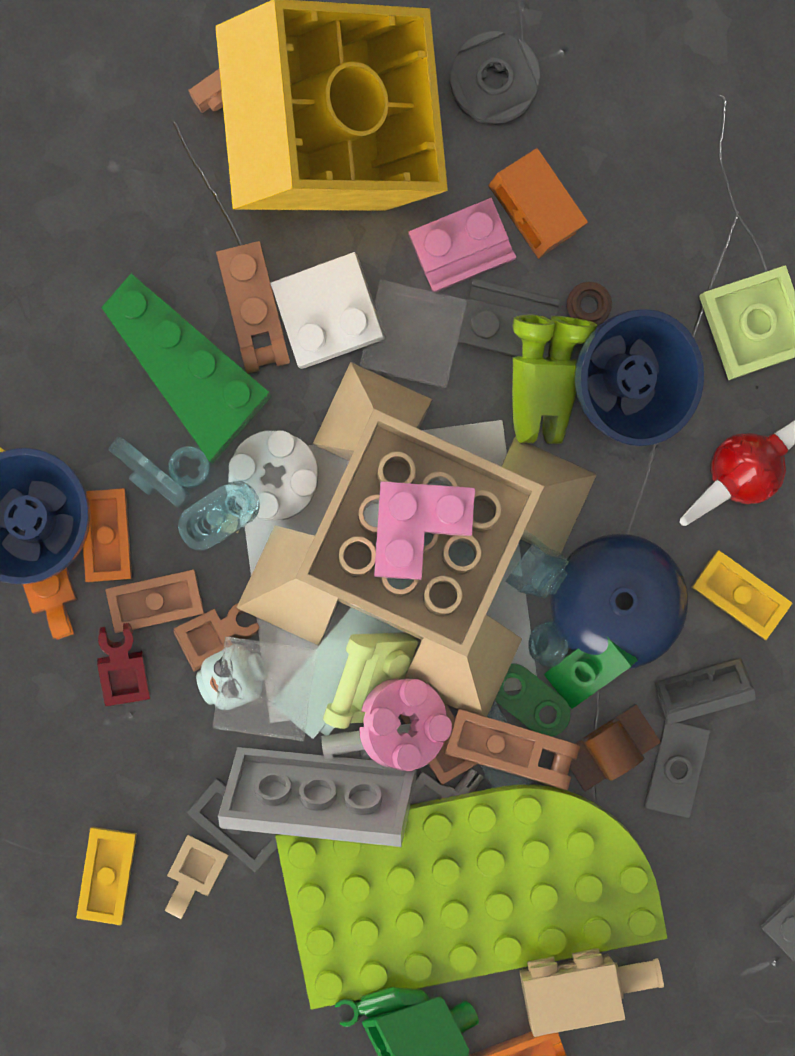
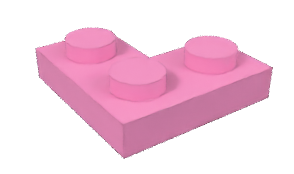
M381 482L374 577L421 580L425 533L472 536L475 488Z

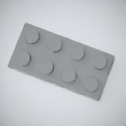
M237 747L218 814L219 827L223 829L402 847L417 772L416 769L413 771H401L379 765L374 760L334 756L333 759L324 760L323 755Z

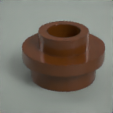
M596 282L578 284L572 289L567 299V311L570 317L588 320L596 323L597 326L608 318L612 309V299L605 287ZM585 297L595 299L597 310L592 313L583 311L581 300Z

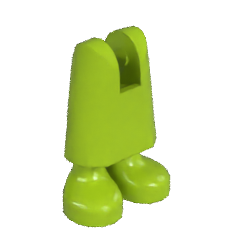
M520 315L514 317L513 331L522 339L523 343L522 356L513 357V422L516 439L519 443H534L537 440L541 415H543L542 429L547 444H562L576 397L575 369L577 360L571 359V355L576 344L585 343L590 334L597 328L596 323L565 316H551L550 319L540 315ZM550 340L549 356L544 358L545 344Z

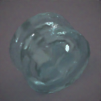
M182 447L176 450L168 463L171 478L177 484L186 488H195L203 484L210 473L209 460L202 451L194 447ZM183 456H187L190 460L197 457L200 459L202 465L197 467L200 471L197 478L192 479L189 475L179 476L177 470L182 466L178 461Z

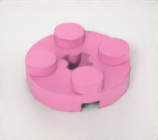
M390 679L380 683L366 697L361 712H366L363 719L364 727H359L363 747L376 763L385 767L401 771H413L424 767L437 756L443 746V742L451 735L452 723L446 716V709L441 697L430 685L419 679ZM400 714L410 718L411 725L408 733L402 732L399 734L397 728L401 725L398 718Z

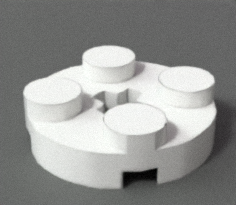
M262 431L244 440L236 449L229 462V487L236 502L247 513L264 520H286L296 516L310 504L317 488V462L310 448L301 439L286 431ZM271 463L275 468L284 466L286 473L281 477L283 482L281 487L275 488L272 483L262 484L260 479L266 474L264 467L267 464Z

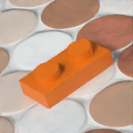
M126 489L86 491L90 506V526L83 546L85 582L132 579Z

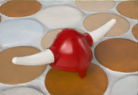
M795 420L768 437L754 433L732 435L723 441L715 450L710 465L714 483L680 518V524L683 526L690 524L728 499L743 504H758L774 496L782 486L786 474L784 456L795 444Z

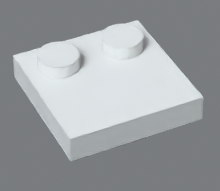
M355 252L271 282L297 365L301 369L386 339L360 260Z

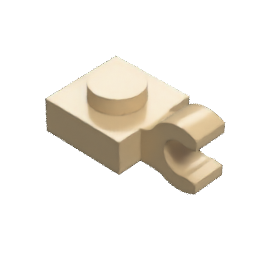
M188 834L167 875L179 883L165 911L181 919L195 891L208 896L229 855Z

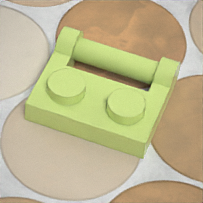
M406 632L351 635L346 647L349 655L334 701L327 705L323 720L330 726L340 729L348 728L350 723H364L363 719L366 712H361L366 697L377 685L386 680L405 678L418 641Z

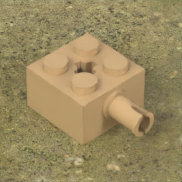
M599 948L572 953L573 960L559 963L555 962L554 957L528 961V968L519 970L528 1021L533 1037L625 1020L622 1004L624 994L664 987L658 958L652 961L618 967L617 962L614 963L608 953L600 954Z

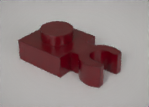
M129 623L123 624L124 638L119 642L109 640L106 627H100L99 646L104 653L109 655V657L97 658L105 707L150 699L143 652L129 653L133 645V629Z

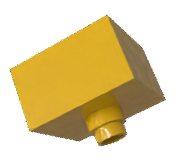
M271 0L216 25L233 209L386 211L448 191L430 8Z

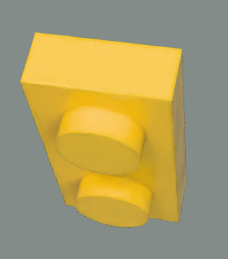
M720 550L715 552L691 586L695 591L764 640L768 639L793 604Z
M98 827L90 828L77 919L116 925L123 924L137 833Z

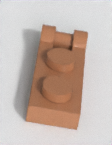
M260 241L217 251L216 254L245 371L248 374L260 371L259 366L275 362L277 366L289 364L290 359ZM269 333L272 345L254 349L252 337Z
M458 709L445 754L568 791L572 778L568 776L572 759L577 760L580 746ZM542 750L554 754L550 770L538 766Z

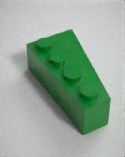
M132 273L101 307L207 459L214 464L272 397L269 391Z

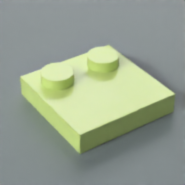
M786 265L703 292L699 295L728 380L795 358V290Z

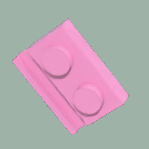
M492 197L408 232L433 294L516 260V255L512 250Z

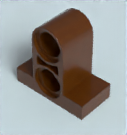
M634 704L575 742L574 744L580 746L577 760L572 759L569 769L586 792L604 779L612 781L630 771L645 759L644 753L661 742L637 704Z

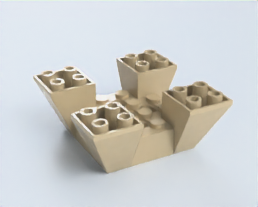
M350 362L313 442V445L348 460L349 463L315 536L274 526L237 608L319 646L339 602L422 640L404 679L422 680L439 694L443 703L456 709L487 717L522 638L486 613L520 539L560 557L597 474L529 443H519L516 437L513 439L502 466L496 465L419 429L433 399ZM441 481L448 486L475 488L472 536L432 534V541L424 546L422 579L413 580L412 584L405 589L393 588L388 583L387 578L374 577L377 527L369 525L365 521L363 513L368 506L379 504L381 482L429 485L432 482ZM457 542L467 543L474 551V561L467 566L454 564L449 557L450 546Z

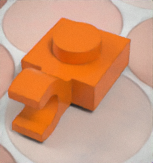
M65 568L62 572L44 581L23 584L32 613L37 614L46 611L53 639L56 638L58 640L73 635V627L65 604L76 601L77 597L68 569Z

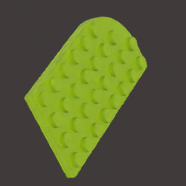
M535 784L509 785L411 804L402 847L275 834L311 1009L336 1005L342 999L361 1000L363 995L390 987L417 989L528 967L527 962L554 957L555 961L573 958L572 953L597 948H599V952L668 939L656 879L638 842L616 817L591 800L570 791Z

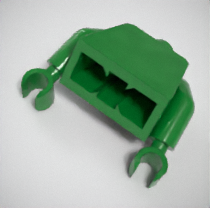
M390 987L363 995L361 1001L342 999L334 1007L347 1004L353 1008V1019H347L339 1023L344 1027H350L355 1024L364 1014L368 1017L362 1021V1025L378 1056H469V1048L462 1033L479 1024L477 1013L468 1001H463L449 1009L441 996L429 997L421 989Z

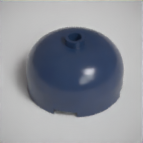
M610 534L584 543L573 551L560 566L551 590V614L559 636H561L564 643L572 651L580 649L590 655L602 654L607 650L609 638L622 650L638 659L637 662L628 668L633 669L655 661L675 643L686 621L688 592L678 565L664 549L639 536ZM621 592L628 593L632 598V605L627 610H621L616 606L615 599Z

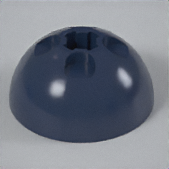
M649 309L626 311L609 318L598 326L585 341L579 353L575 369L577 397L591 423L608 437L635 446L657 444L678 433L695 413L704 386L702 355L692 334L672 316Z
M30 448L0 452V581L12 584H31L44 581L67 568L84 546L90 526L88 497L75 472L54 455ZM40 518H43L40 527L38 528V530H36V527L40 522Z

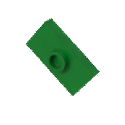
M608 638V647L602 654L591 655L576 649L547 670L544 676L560 696L566 700L569 707L573 709L630 668L638 659L622 650Z

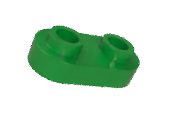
M511 663L495 701L534 732L551 737L562 733L570 721V708L566 700L527 668ZM509 678H517L521 683V689L515 695H509L504 690V683ZM545 706H552L556 710V718L551 723H544L540 720L539 712Z

